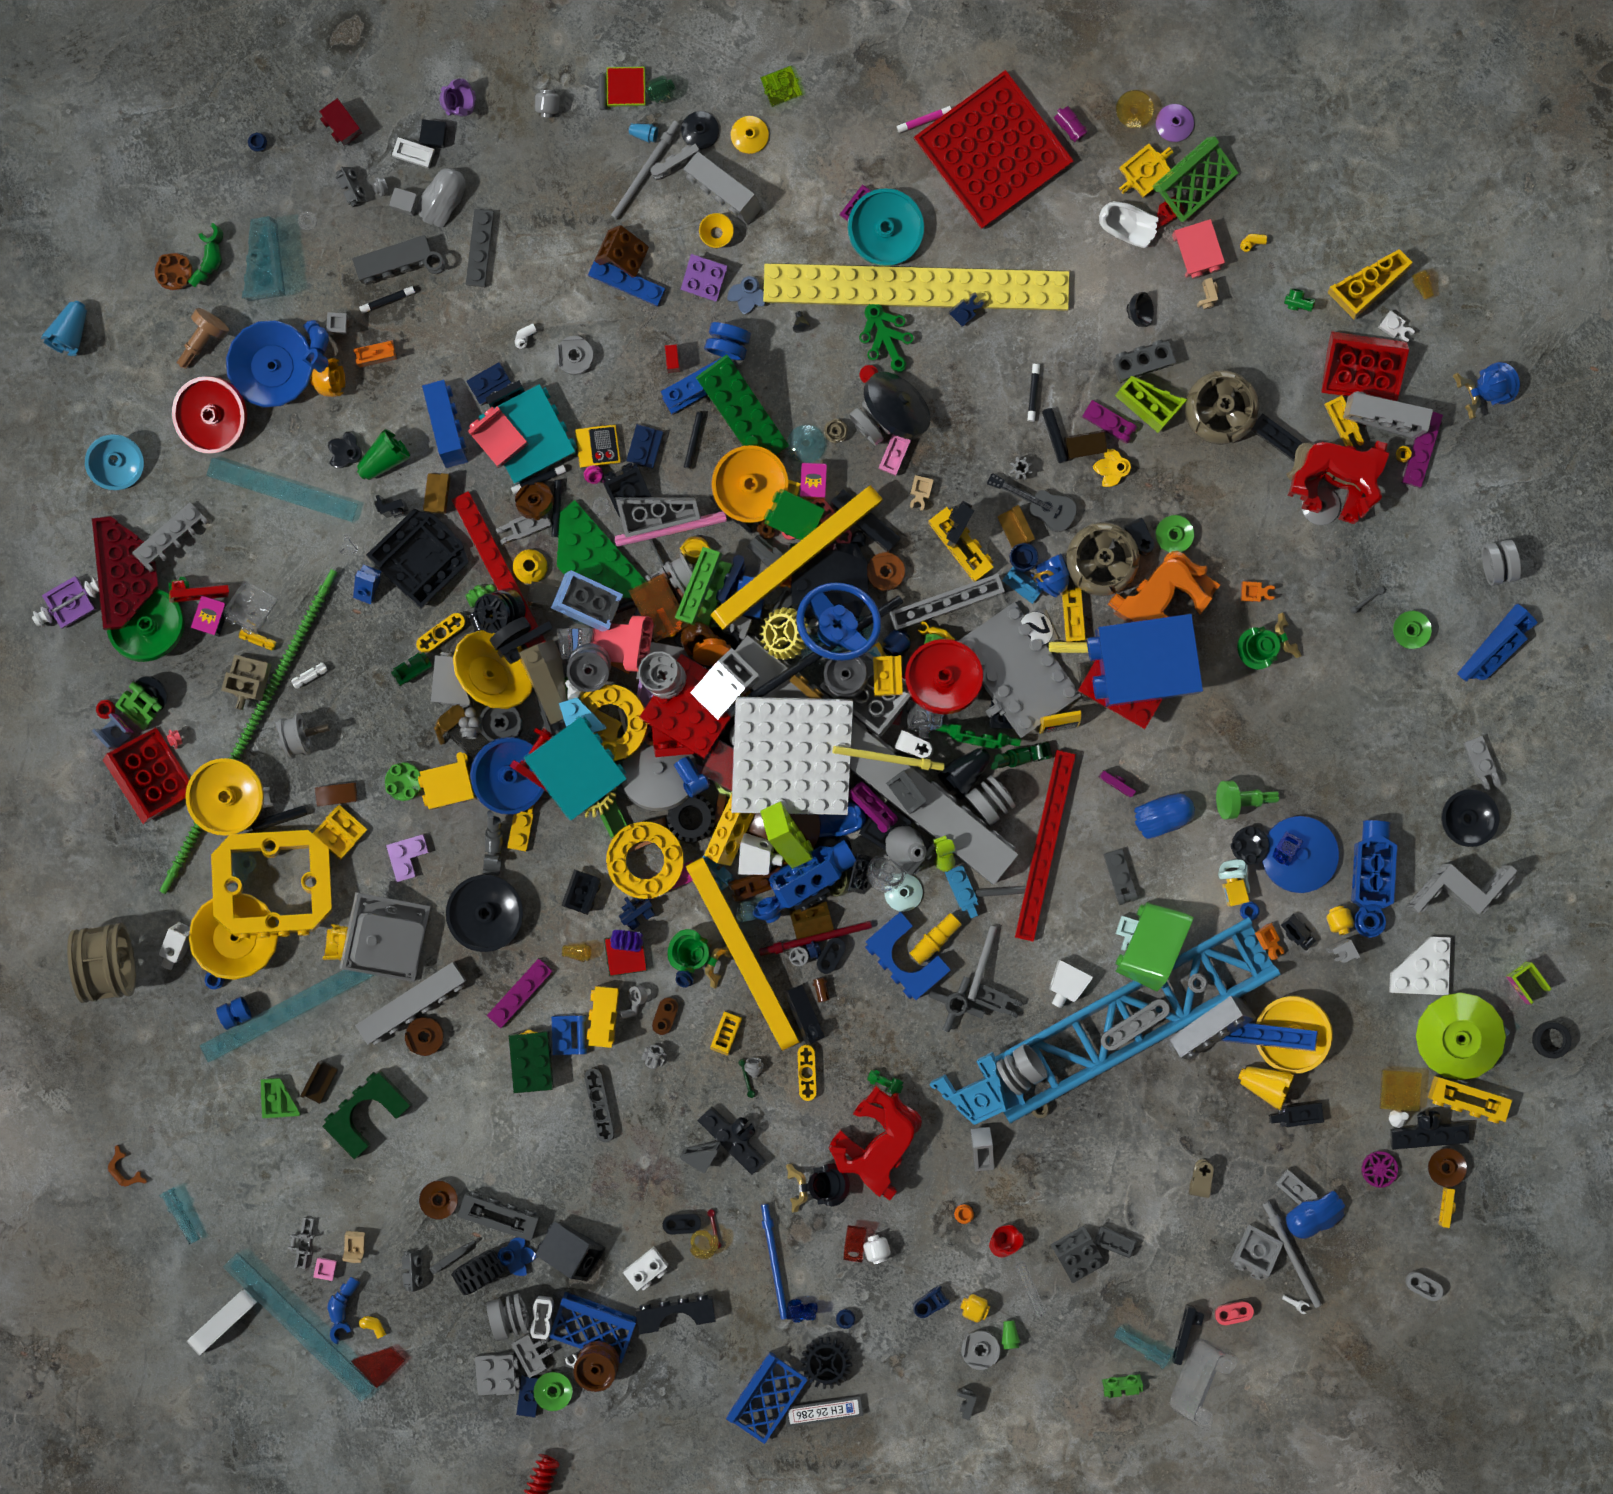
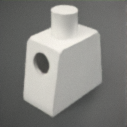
M744 833L740 843L738 874L767 875L770 873L772 865L782 866L784 858L780 854L773 853L774 847L768 840Z
M178 922L168 929L159 952V956L164 958L161 964L162 967L171 970L174 963H177L185 956L190 945L188 938L189 926Z
M1058 960L1049 988L1056 993L1052 1004L1062 1009L1066 999L1075 1002L1093 977Z

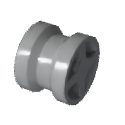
M803 947L793 948L789 955L791 963L795 966L806 964L808 961L806 949Z

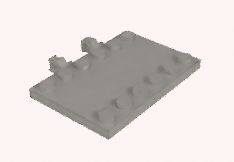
M1014 602L961 638L958 642L968 646L977 655L982 665V684L995 704L985 711L989 718L997 712L1000 715L1004 714L1016 733L1022 738L1041 724V717L1056 714L1080 697L1081 694L1045 644L1042 645L1038 639L1030 640L1028 634L1031 632V628L1028 624L1021 623L1019 617L1024 616L1016 602Z

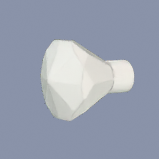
M569 680L565 682L568 688V700L580 698L585 693L576 689Z
M1398 1109L1393 1110L1389 1115L1391 1125L1397 1128L1404 1126L1409 1118L1408 1113Z

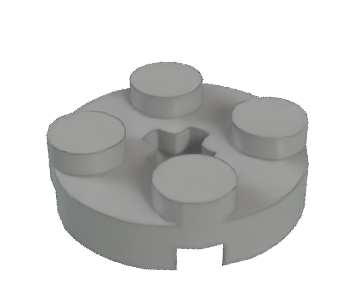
M569 336L563 339L557 346L555 359L562 371L570 375H579L590 369L594 353L591 345L582 337ZM574 350L577 354H580L577 360L569 358V354H572Z
M976 1330L968 1333L961 1345V1354L964 1361L971 1368L985 1370L997 1362L1000 1355V1346L996 1337L990 1332ZM979 1345H983V1348L986 1349V1352H982L981 1355H978V1351L975 1350Z

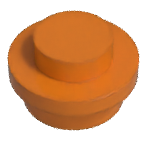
M962 1204L955 1209L954 1216L959 1223L967 1224L973 1219L974 1213L969 1205Z

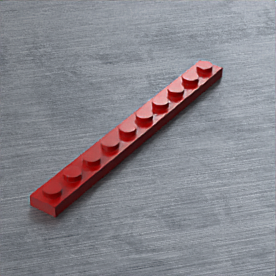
M467 491L452 499L497 589L510 588L518 592L525 602V618L532 627L530 631L539 627L470 492ZM542 635L534 641L526 644L527 648H530L537 644L546 642V640Z
M1056 750L1015 938L1034 942L1076 754Z

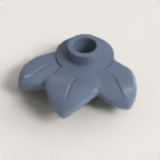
M752 276L745 277L741 284L733 285L728 292L727 300L738 301L742 314L749 313L755 304L761 307L765 304L763 302L764 292L759 288L758 280ZM748 283L753 284V288L750 290L746 288Z

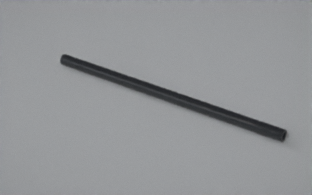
M897 595L879 607L880 617L882 618L903 604L902 598ZM872 613L858 621L856 629L858 632L873 624ZM824 644L821 647L825 650L832 651L838 646H827L826 644ZM815 652L810 653L745 697L765 696L822 658V656ZM735 704L726 709L730 717L735 715Z

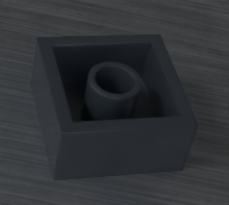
M422 119L420 145L444 148L447 130L446 122Z

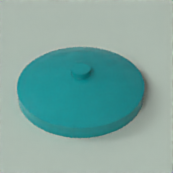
M888 188L873 190L861 197L852 208L847 224L848 237L856 253L867 262L878 266L897 265L910 258L920 246L924 234L923 216L917 204L905 193Z

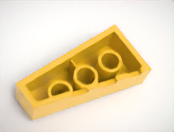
M1398 249L1376 263L1361 269L1356 274L1350 275L1343 281L1330 286L1328 294L1355 320L1409 271L1413 262Z

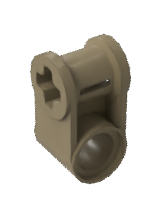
M1200 1159L1195 1163L1189 1195L1204 1198L1210 1197L1214 1169L1208 1160ZM1204 1165H1206L1208 1170H1205L1204 1173H1202L1200 1168H1203Z

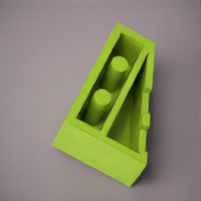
M1131 376L1119 389L1115 397L1159 433L1187 399L1176 397L1166 390H1160L1153 387L1154 385Z
M781 801L760 811L768 841L792 869L813 859L811 843L809 840L806 841Z

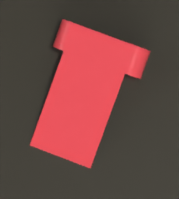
M632 616L629 625L611 623L610 628L603 632L594 628L592 643L603 647L608 652L611 662L623 663L625 670L638 672L641 661L650 653L653 620L649 616Z

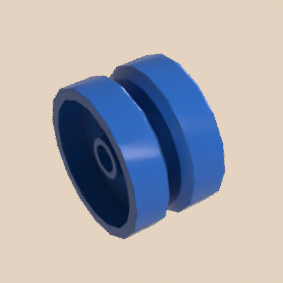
M712 322L709 334L714 338L706 340L704 350L720 357L728 354L732 360L744 361L747 350L742 345L749 344L751 333L733 325Z

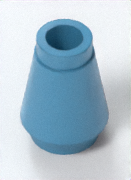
M631 123L629 135H633L648 143L655 142L658 137V127H655L654 124Z

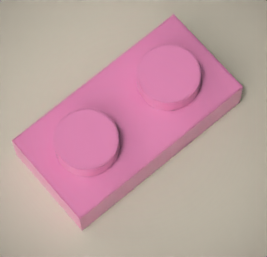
M893 434L878 469L896 476L911 440Z

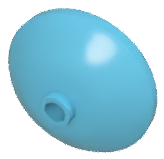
M111 434L96 439L89 446L85 455V469L88 476L95 484L108 490H122L130 487L140 478L144 467L143 455L138 445L122 435ZM112 456H117L118 459H117V460H112L111 457H112Z

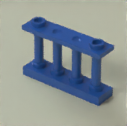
M718 360L660 391L671 415L707 396L695 377Z

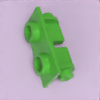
M1140 1375L1102 1379L1104 1397H1121V1390H1125L1126 1396L1139 1395V1392H1143V1383Z

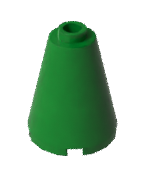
M385 428L379 434L357 465V473L362 479L371 480L406 462L410 458V453L401 440L397 441L394 438L396 435Z

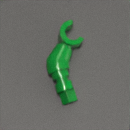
M211 223L210 226L213 228V235L207 238L203 233L198 234L199 238L207 245L204 246V257L202 258L203 262L200 264V270L197 269L188 280L194 287L201 280L205 283L209 278L207 275L209 273L212 274L214 270L217 271L222 262L218 244L223 239V232L214 223Z

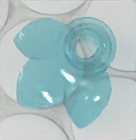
M244 852L232 853L233 876L239 878L243 884L247 880L248 874L255 870L257 866L256 859ZM245 860H248L250 863L247 868L243 865ZM231 883V886H237V884Z

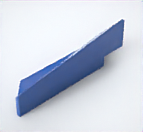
M1516 604L1460 669L1457 675L1464 681H1468V679L1486 680L1528 639L1524 633L1538 622L1526 609Z

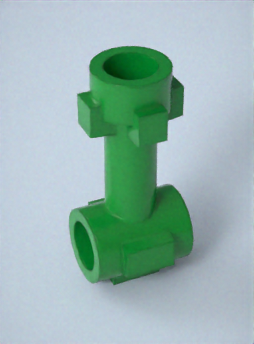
M870 1071L867 1077L870 1084L874 1085L877 1082L888 1087L887 1092L891 1094L901 1093L903 1081L894 1077L891 1081L880 1076V1071Z

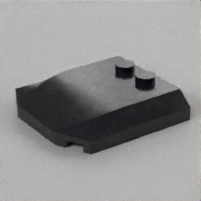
M413 509L366 554L373 565L419 609H422L469 563L462 542L435 515L427 514L417 509Z
M790 543V549L797 543ZM831 543L791 575V608L797 611L801 601L811 590L827 583L850 584L868 594L867 561L858 544ZM841 590L824 592V595L834 606H844V608L853 613L856 619H859L866 604L862 599L852 593ZM809 603L804 617L816 618Z

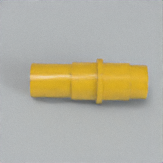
M949 913L930 932L923 935V938L914 946L915 948L909 954L916 962L922 965L937 951L941 950L940 948L948 941V938L962 924L955 916Z

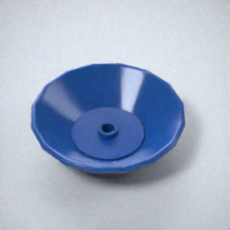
M276 320L258 321L244 328L231 342L226 356L227 376L231 384L247 402L261 407L282 406L295 400L309 384L313 367L309 366L302 359L310 350V347L305 337L293 326ZM271 363H275L274 369H269Z

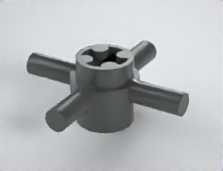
M964 976L958 992L952 993L949 996L933 990L930 991L929 997L944 1003L949 1013L942 1029L946 1032H950L955 1017L965 1012L981 1019L984 1016L985 1012L968 1005V1000L964 996L970 983V978ZM957 998L960 1000L959 1002L962 1004V1007H957L954 1010L952 1002Z

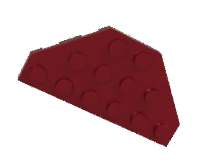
M111 516L92 518L103 629H121L128 624L159 587L156 560L150 564L154 569L153 572H150L132 553L144 541Z

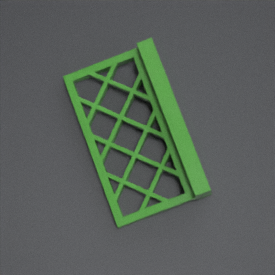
M1207 137L1152 186L1156 192L1161 194L1181 222H1184L1238 174L1235 167L1219 147V141L1216 137ZM1214 150L1218 154V163L1209 162L1210 153ZM1199 163L1205 164L1204 175L1196 174V166ZM1209 164L1217 165L1216 176L1208 175ZM1221 166H1227L1231 173L1227 177H1220ZM1185 175L1191 176L1190 187L1182 186V179ZM1195 176L1204 177L1202 188H1194ZM1208 178L1216 179L1215 187L1212 190L1207 189ZM1171 188H1177L1176 199H1171L1166 192ZM1181 189L1190 190L1189 201L1180 200ZM1194 190L1202 191L1199 202L1193 201ZM1180 202L1188 203V210L1184 215L1179 211Z

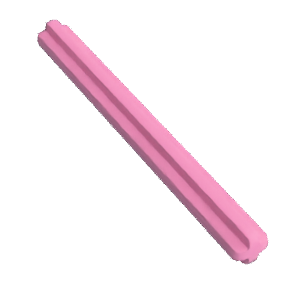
M723 511L700 516L699 520L630 537H625L624 534L615 536V543L617 546H623L727 521V518Z

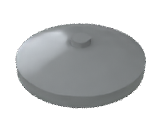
M644 741L636 752L623 761L622 767L626 771L624 776L627 779L622 782V786L626 795L634 804L646 810L665 811L679 806L689 796L684 790L683 780L674 764L680 759L689 756L697 769L694 756L690 754L655 757L653 745H648Z

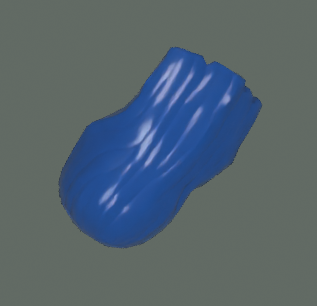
M1184 794L1163 796L1134 809V812L1137 813L1135 815L1137 819L1135 824L1139 831H1142V835L1146 839L1158 837L1178 830L1189 823L1195 815V806L1193 801Z
M848 800V815L819 814L821 821L819 837L844 836L859 831L866 822L865 812L854 801Z
M1335 1191L1329 1192L1316 1201L1302 1202L1287 1214V1227L1297 1238H1310L1319 1231L1333 1228L1344 1217L1345 1204L1342 1199H1339Z

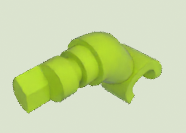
M945 835L933 840L937 853L934 865L943 872H949L954 868L956 862L953 855L955 846L953 841L947 839Z

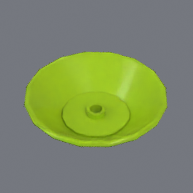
M1461 992L1444 995L1428 1005L1419 1018L1416 1031L1419 1054L1428 1067L1443 1077L1457 1080L1476 1078L1492 1069L1503 1054L1506 1039L1503 1020L1493 1005L1479 996ZM1460 1035L1465 1036L1463 1042L1458 1041Z

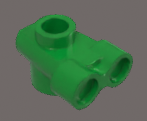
M1290 288L1289 294L1285 297L1284 304H1287V308L1298 311L1299 308L1312 312L1316 300L1304 298L1305 291Z

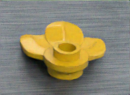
M1107 449V452L1104 453L1105 459L1098 460L1093 465V469L1098 474L1104 476L1102 481L1103 487H1112L1120 482L1121 477H1125L1130 473L1131 464L1127 459L1122 458L1118 451ZM1119 464H1124L1122 471L1118 470Z

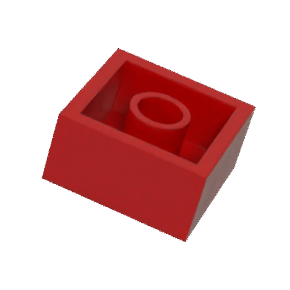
M677 344L665 345L668 373L680 372Z

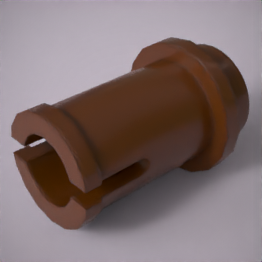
M824 977L813 979L814 983L812 985L815 986L818 1002L830 1000L826 986L827 980Z

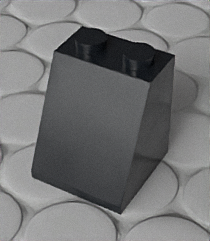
M554 1221L549 1226L546 1237L538 1245V1251L535 1255L570 1279L588 1281L606 1247L566 1224Z

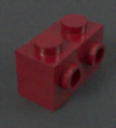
M338 98L319 111L322 115L320 120L326 128L330 126L333 130L331 135L337 143L341 141L346 146L362 134L361 129Z

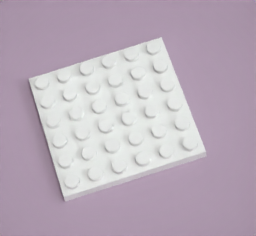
M736 697L731 812L760 813L761 810L781 801L789 814L848 815L850 756L834 754L832 750L833 746L851 748L853 700Z

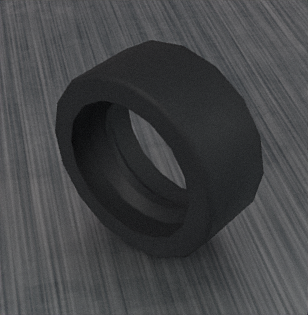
M1557 1022L1540 1024L1532 1035L1534 1049L1538 1054L1546 1058L1557 1059L1563 1057L1571 1047L1572 1038L1569 1030ZM1548 1029L1558 1030L1563 1037L1562 1046L1553 1052L1547 1051L1541 1044V1036Z

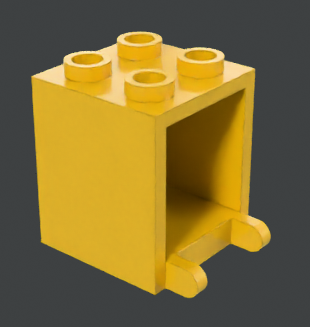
M457 753V763L420 771L421 776H418L420 788H424L425 795H422L425 807L427 806L428 809L435 810L477 799L471 786V767L467 754Z

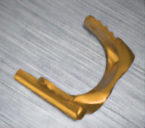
M460 705L452 706L438 718L434 730L440 745L445 743L443 735L454 727L462 717H465V711Z

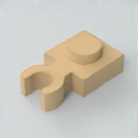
M915 475L910 495L915 496L910 503L911 509H913L914 503L919 502L921 504L920 511H923L925 507L923 498L929 499L933 479Z

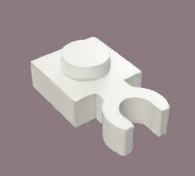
M1392 311L1388 312L1378 328L1393 338L1398 334L1403 342L1409 341L1405 337V332L1411 335L1415 332L1410 327L1405 328L1403 325L1406 321Z

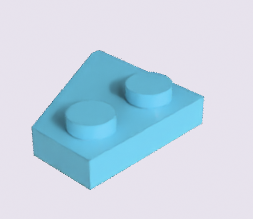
M579 698L559 703L566 727L574 722L576 717L580 716L582 719L586 717L592 725L590 730L593 733L606 729V726L600 722L595 714Z

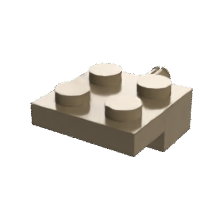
M234 655L230 673L226 672L221 691L232 693L238 697L236 709L243 710L246 699L262 701L271 664Z

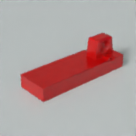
M183 580L172 581V589L169 591V602L200 600L201 596L210 599L227 598L229 587L228 585L186 589Z

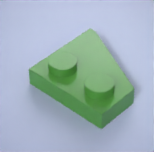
M280 1078L261 1079L262 1118L300 1116V1112Z

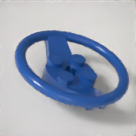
M836 582L820 585L803 598L797 610V628L803 642L813 652L827 659L845 661L858 658L875 645L880 635L881 617L875 602L864 591L850 584ZM832 590L846 591L858 596L866 603L873 617V631L868 641L856 630L858 622L853 613L842 605L834 606L824 595V592ZM809 603L818 620L817 633L820 640L827 646H840L839 648L844 647L851 652L836 653L825 650L810 638L804 624V615Z

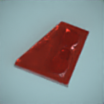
M390 1346L380 1351L356 1357L351 1362L378 1388L405 1359L393 1346Z

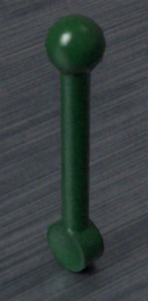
M740 1059L738 1064L742 1068L747 1085V1096L753 1098L755 1092L751 1089L747 1072L744 1069L746 1061Z

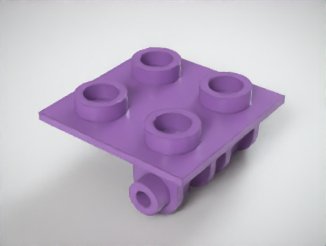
M691 254L680 290L717 302L722 282L727 272V265Z

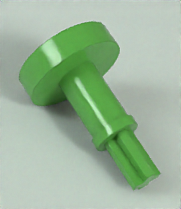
M1221 781L1216 792L1217 809L1223 819H1236L1241 807H1261L1263 803L1279 802V793L1277 791L1261 792L1259 789L1240 792L1234 781Z

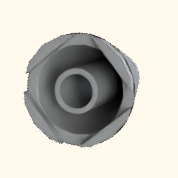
M899 826L889 832L885 841L886 853L894 862L907 864L919 862L925 858L926 848L920 833L910 826Z

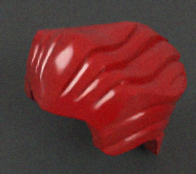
M1010 1224L998 1227L991 1237L989 1248L995 1256L1000 1258L1012 1255L1022 1247L1024 1243L1023 1234L1019 1233L1017 1228Z

